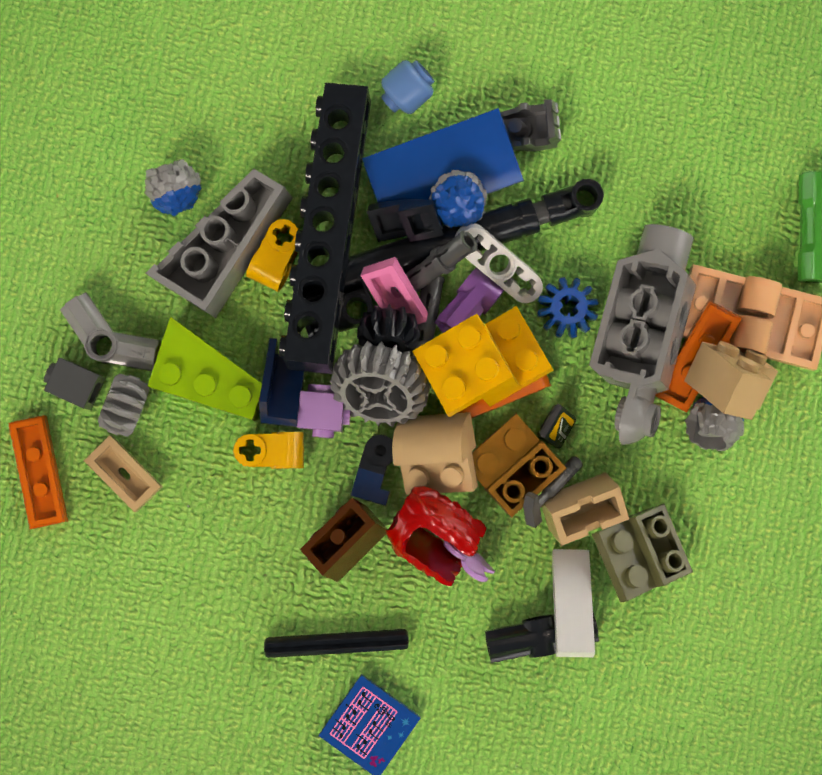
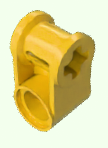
M279 219L270 225L246 271V277L277 292H280L298 254L295 251V239L299 228L292 221ZM290 229L289 234L293 237L292 242L285 241L280 246L281 241L277 238L279 232L285 234Z
M271 432V434L243 435L234 444V457L240 464L248 467H271V469L304 468V432ZM250 440H254V446L261 448V453L254 455V461H248V456L241 453L242 447H247Z

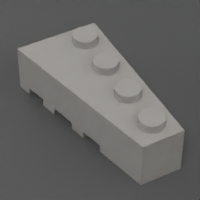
M253 169L220 201L221 204L208 217L204 216L195 225L196 228L181 243L178 241L168 251L169 254L158 265L154 264L145 274L216 318L246 272L268 228L273 222L280 219L293 197L284 186Z

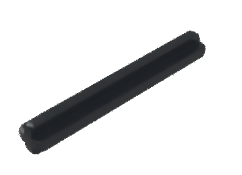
M405 629L268 637L264 641V652L267 658L405 650L409 646L408 632Z

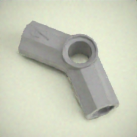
M86 292L74 297L60 309L83 343L86 354L90 358L104 364H116L148 371L153 370L161 346L160 340L113 332ZM109 337L112 342V348L108 354L100 356L97 353L96 345L100 339Z

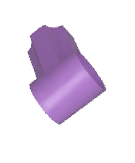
M476 267L459 287L456 297L440 313L435 324L444 333L475 314H478L479 317L481 314L485 315L504 290Z

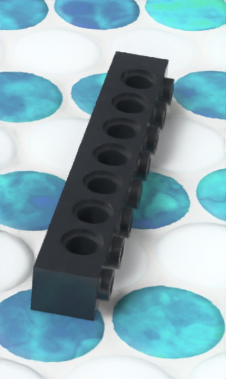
M325 83L323 96L318 95L316 100V117H320L318 129L313 128L311 133V150H314L315 153L313 162H308L306 166L305 180L306 184H310L308 196H303L301 200L300 216L305 219L303 230H297L295 239V251L299 252L298 265H292L290 271V286L294 287L292 300L286 301L284 312L285 322H289L287 335L281 336L279 344V357L283 358L288 370L324 374L333 373L363 162L362 158L371 106L368 86ZM339 121H345L348 123L342 129L332 128V126ZM334 154H340L343 156V158L336 163H330L327 161V159ZM334 187L339 189L334 196H322L323 191L327 188ZM324 221L334 223L328 231H318L316 229ZM325 255L329 257L328 261L322 266L311 265L312 260L317 256ZM313 290L324 292L322 298L318 301L310 302L306 300L308 293ZM307 325L319 327L318 332L312 337L307 338L300 335L302 329Z

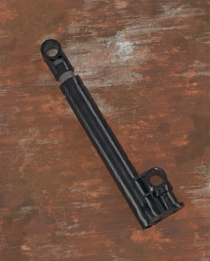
M582 179L573 186L542 195L541 201L532 203L531 199L527 198L516 202L514 205L509 204L487 211L476 224L482 226L504 244L522 238L523 235L529 236L540 232V225L545 223L554 226L578 217L591 216L603 201V189L595 180ZM584 190L590 192L594 197V204L591 206L581 205L577 200L576 194ZM444 225V236L410 243L407 237L349 256L339 332L360 326L362 318L354 319L347 314L351 303L355 301L363 302L368 307L367 312L373 311L368 287L361 277L363 267L396 257L404 272L407 273L430 256V251L436 246H443L451 241L460 226L448 228ZM477 235L474 238L477 243V249L479 251L486 250L477 239ZM313 290L308 293L306 300L310 302L318 301L322 298L324 292ZM307 325L305 327L308 337L314 336L319 329L316 325Z

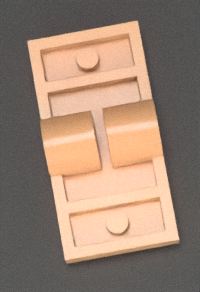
M695 264L690 267L689 276L696 284V289L683 338L688 336L707 301L710 300L741 316L742 320L728 342L737 347L741 352H746L749 349L766 355L769 360L812 371L817 370L822 352V297L782 287L781 283L767 278L755 276L742 277Z

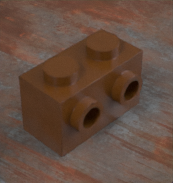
M351 498L337 510L335 515L321 529L311 536L309 541L300 550L322 576L339 582L386 535L385 530L388 529L366 505Z

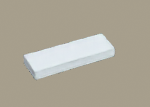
M553 549L552 576L556 657L593 658L595 655L589 550Z

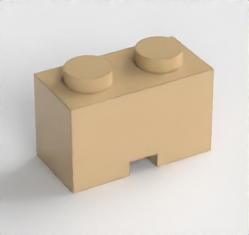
M606 472L561 489L554 498L548 499L542 505L548 529L561 546L588 536L589 531L599 527L603 530L629 520L620 486Z

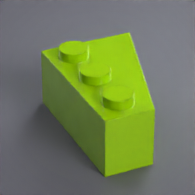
M170 317L148 387L257 422L260 414L259 398L262 383Z

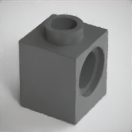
M59 357L57 363H51L46 371L44 382L47 384L44 391L81 408L92 410L106 377Z

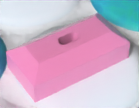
M396 257L363 267L361 277L380 308H387L389 303L393 309L405 307L406 313L415 314L417 324L427 321L429 313Z

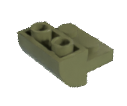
M665 504L630 515L629 520L592 533L620 602L629 601L647 591L665 586L693 572Z

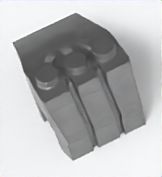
M544 99V104L529 105L528 103H520L518 107L501 112L514 151H541L558 147L557 144L561 141V131L558 129L560 127L559 116L557 115L559 113L558 103L551 99Z

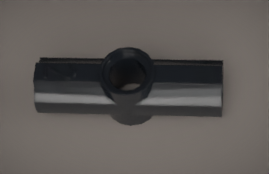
M593 613L594 640L598 642V628ZM553 614L522 620L521 624L484 631L491 663L528 655L530 658L556 654Z

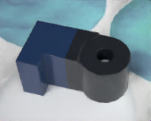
M376 435L367 441L352 488V497L386 506L390 491L381 489L387 466L393 462V440L386 435Z

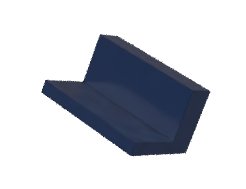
M270 338L259 398L261 423L297 427L300 391H303L306 371L288 370L283 358L279 357L277 339Z

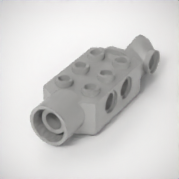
M645 225L637 255L617 261L589 364L609 384L629 389L627 397L621 398L615 415L614 425L615 429L619 431L621 445L633 444L645 436L654 437L660 422L661 407L660 405L653 404L655 395L669 390L696 289V284L685 271L694 237L683 230L666 225Z

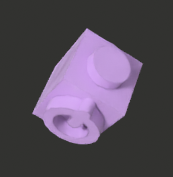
M308 384V391H300L297 428L313 430L312 437L334 438V432H342L343 425H350L351 410H343L344 403L333 399L334 392L330 389L331 385Z

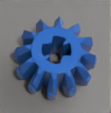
M565 277L558 280L559 290L549 283L545 289L551 297L540 295L538 298V302L548 308L538 310L537 316L541 318L550 317V320L543 325V328L548 330L554 324L558 327L555 332V337L557 338L562 337L565 328H567L571 339L577 337L576 326L584 333L588 332L590 326L585 319L595 321L598 317V314L588 310V308H593L599 304L598 299H586V296L591 293L592 288L587 286L580 292L578 290L580 279L578 278L573 280L570 288H568ZM562 300H565V304L569 301L575 304L572 310L574 316L570 317V313L564 316L560 312V309L563 307Z

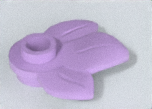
M444 540L443 545L452 555L461 559L465 572L475 580L486 582L488 578H486L484 572L495 573V570L477 552L474 556H467L454 545Z

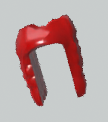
M415 486L411 489V493L406 497L403 507L396 513L388 530H385V533L397 556L405 558L408 563H411L427 576L434 577L439 583L452 586L456 579L455 576L461 571V559L452 555L445 548L442 540L432 536L423 528H427L441 539L451 543L463 554L474 556L478 551L480 537L483 538L487 527L482 521L473 518L467 510L461 508L458 502L451 501L447 496L441 495L439 491L425 486Z

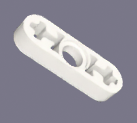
M476 223L459 228L455 236L463 230L469 232L474 238L478 235L477 239L487 249L483 255L477 249L465 258L515 300L521 303H530L541 295L543 284L537 273L487 230ZM496 255H505L509 260L507 267L501 272H494L489 267L491 259ZM516 272L524 281H529L532 285L531 289L528 291L524 288L521 289L512 278L514 273Z

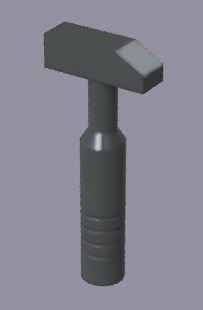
M572 456L564 464L567 469L545 487L539 496L532 492H528L525 495L523 508L527 525L536 528L542 522L540 508L548 499L554 498L582 468L583 464L579 458Z

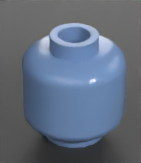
M403 60L382 79L381 85L385 93L381 98L393 112L401 109L404 113L412 114L433 95L431 85L435 81L417 60L413 63Z

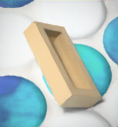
M109 435L84 460L134 512H138L163 487L112 435ZM122 468L130 474L129 480L120 473Z

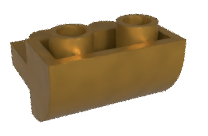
M517 413L472 452L478 482L510 517H513L523 508L525 495L528 492L538 495L567 469Z

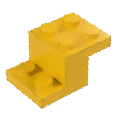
M517 306L484 324L478 314H475L412 351L449 417L481 399L491 407L554 371Z

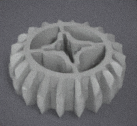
M369 341L363 347L354 344L350 350H344L334 364L330 381V389L334 392L333 399L343 402V410H351V417L360 416L364 418V423L370 420L376 422L378 426L381 423H387L391 427L396 422L405 424L409 419H416L417 415L426 406L430 391L429 381L417 359H411L410 351L402 353L397 350V345L393 348L385 347L382 341L378 346H374Z

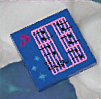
M361 674L318 736L372 775H381L421 719V716Z

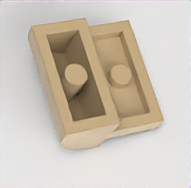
M470 412L456 413L451 417L447 414L420 415L416 419H409L405 424L399 422L396 424L392 442L393 464L401 468L406 495L410 494L411 489L415 486L432 488L439 491V493L475 491L478 487L472 451L476 448V441Z

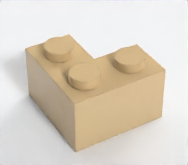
M719 341L718 345L702 342L684 381L723 414L752 420L756 411L760 410L778 371L766 362L768 357L764 354L749 349L746 352H741L737 347L723 341Z

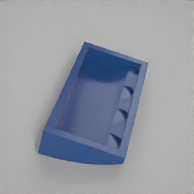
M499 108L362 158L378 203L402 199L429 200L432 193L431 188L435 186L438 178L443 174L450 173L452 170L469 171L481 180L483 189L486 190L487 194L524 181Z

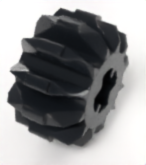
M389 303L387 308L382 309L374 306L372 312H364L360 326L357 329V339H359V345L362 347L367 341L374 346H378L382 341L385 347L393 348L397 345L398 351L402 353L410 351V356H413L414 353L412 351L416 349L418 341H420V329H418L415 314L406 313L405 307L393 309Z

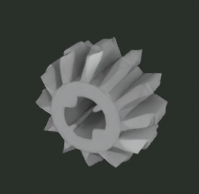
M121 373L116 375L98 417L99 427L117 436L118 434L126 437L131 435L149 392L148 384L132 375L128 376Z

